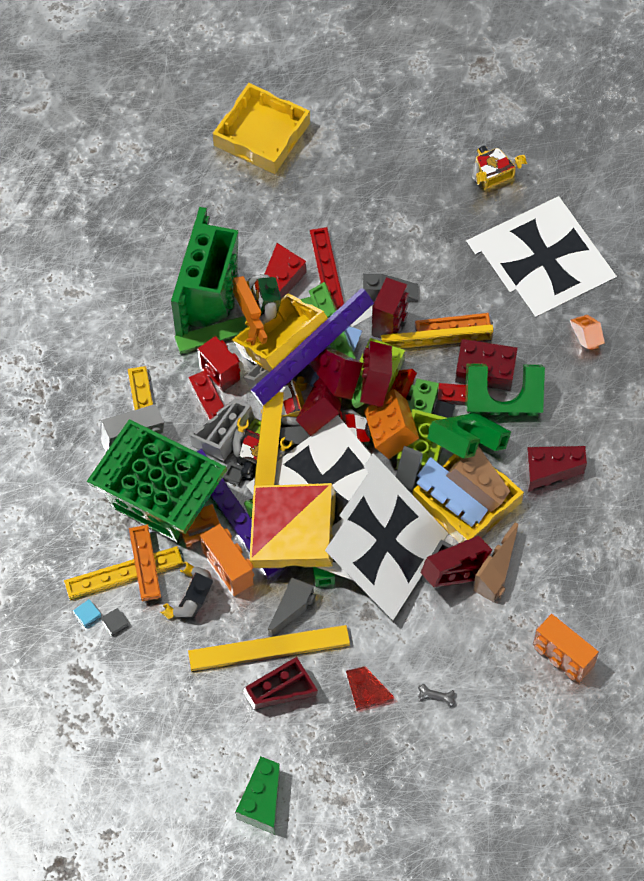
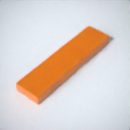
M489 313L415 321L416 332L491 325Z
M148 524L129 528L141 601L161 598Z

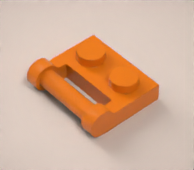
M213 504L202 508L186 534L181 532L187 548L192 546L193 543L199 542L200 535L206 531L189 536L190 533L220 524Z

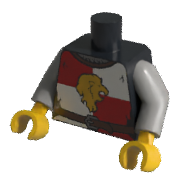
M240 417L237 420L238 429H236L232 441L234 455L238 458L237 463L243 466L240 474L246 478H251L253 471L256 472L260 434L246 429L249 424L248 419L246 425H240ZM283 437L278 444L277 461L285 455L286 449L293 444V441H291L289 446H286L284 444L286 437Z
M184 562L183 564L186 565V568L180 570V572L188 577L192 576L191 581L179 606L173 609L166 603L163 605L165 610L160 611V613L167 619H171L173 616H192L195 618L213 583V580L210 579L211 573L208 570L194 567L188 562Z

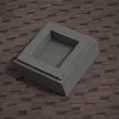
M229 461L223 480L239 487L244 478L240 474L243 467Z
M118 608L101 617V621L111 635L129 626Z

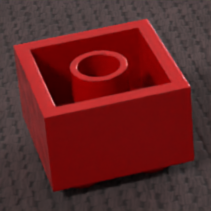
M214 336L197 348L200 368L203 371L206 370L209 378L222 392L240 380V360L235 353H231L228 350V346L223 340L220 341Z

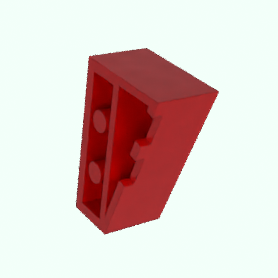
M276 243L264 274L276 278L282 299L302 279L307 270L304 259Z

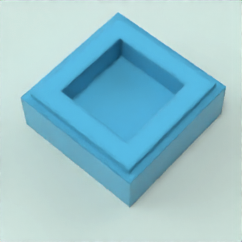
M90 599L73 610V613L84 627H87L101 617V613Z

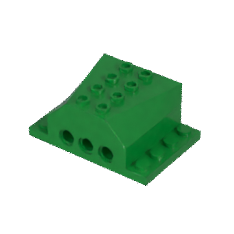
M199 207L171 299L175 336L183 337V334H188L190 325L204 328L229 316L230 310H233L235 305L233 278L239 277V230L209 225L210 216H207V208Z
M129 419L86 482L88 485L105 493L115 511L143 525L148 524L149 528L178 542L180 533L186 534L225 475L227 468Z

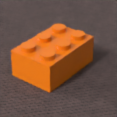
M395 389L386 393L383 407L369 405L364 410L374 446L386 458H392L402 451L404 446L407 447L419 439L408 401Z
M218 524L200 535L201 548L207 560L234 597L254 585V573L252 571L254 567L248 558L245 559L243 557V551L239 544L233 543L229 530L227 528L224 529L221 524Z
M552 613L535 632L534 649L539 654L547 656L555 667L563 669L571 680H576L580 683L594 668L599 651Z

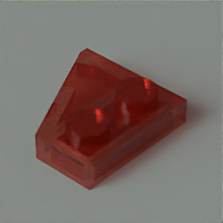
M366 666L346 671L356 711L394 701L393 695Z

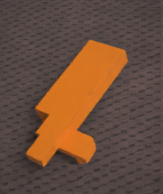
M244 276L233 278V293L250 326L246 341L250 342L251 345H255L258 336L261 344H265L268 337L260 320L261 310Z

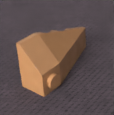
M516 522L502 539V546L498 544L495 547L492 556H488L475 576L473 591L493 603L497 597L501 598L506 590L504 585L519 525Z

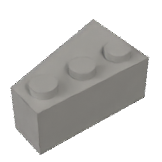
M236 398L216 412L217 415L210 421L206 420L202 423L203 426L188 434L194 448L202 449L205 453L225 461L233 449L232 441L235 431L238 429V418L241 417L239 424L242 426L246 425L248 419V427L255 418L251 405Z
M156 404L101 420V442L105 452L108 451L129 419L159 434L163 433L164 421Z

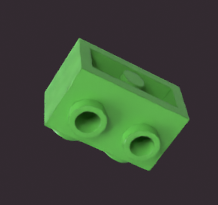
M416 379V383L411 385L409 396H412L411 401H408L411 412L412 409L433 414L439 383Z

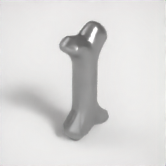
M421 684L418 687L420 691L418 699L420 701L424 698H433L445 702L448 707L455 704L453 699L455 695L454 690L442 693L428 689L425 684Z

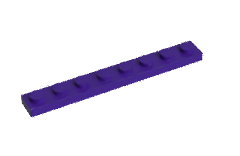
M361 288L251 389V392L262 405H265L374 304L366 290Z
M202 449L197 451L198 453L206 456ZM222 478L210 497L250 553L252 520ZM285 567L260 569L269 579L285 570Z

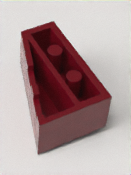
M586 446L527 447L526 470L528 492L543 485H551L552 482L558 480L563 481L584 474L587 465Z
M296 656L244 687L243 693L253 709H259L317 695L318 690Z

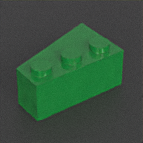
M260 756L235 811L237 820L274 835L280 779L279 763Z

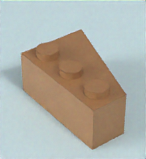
M479 446L474 457L463 459L459 456L446 475L490 512L499 507L510 492Z

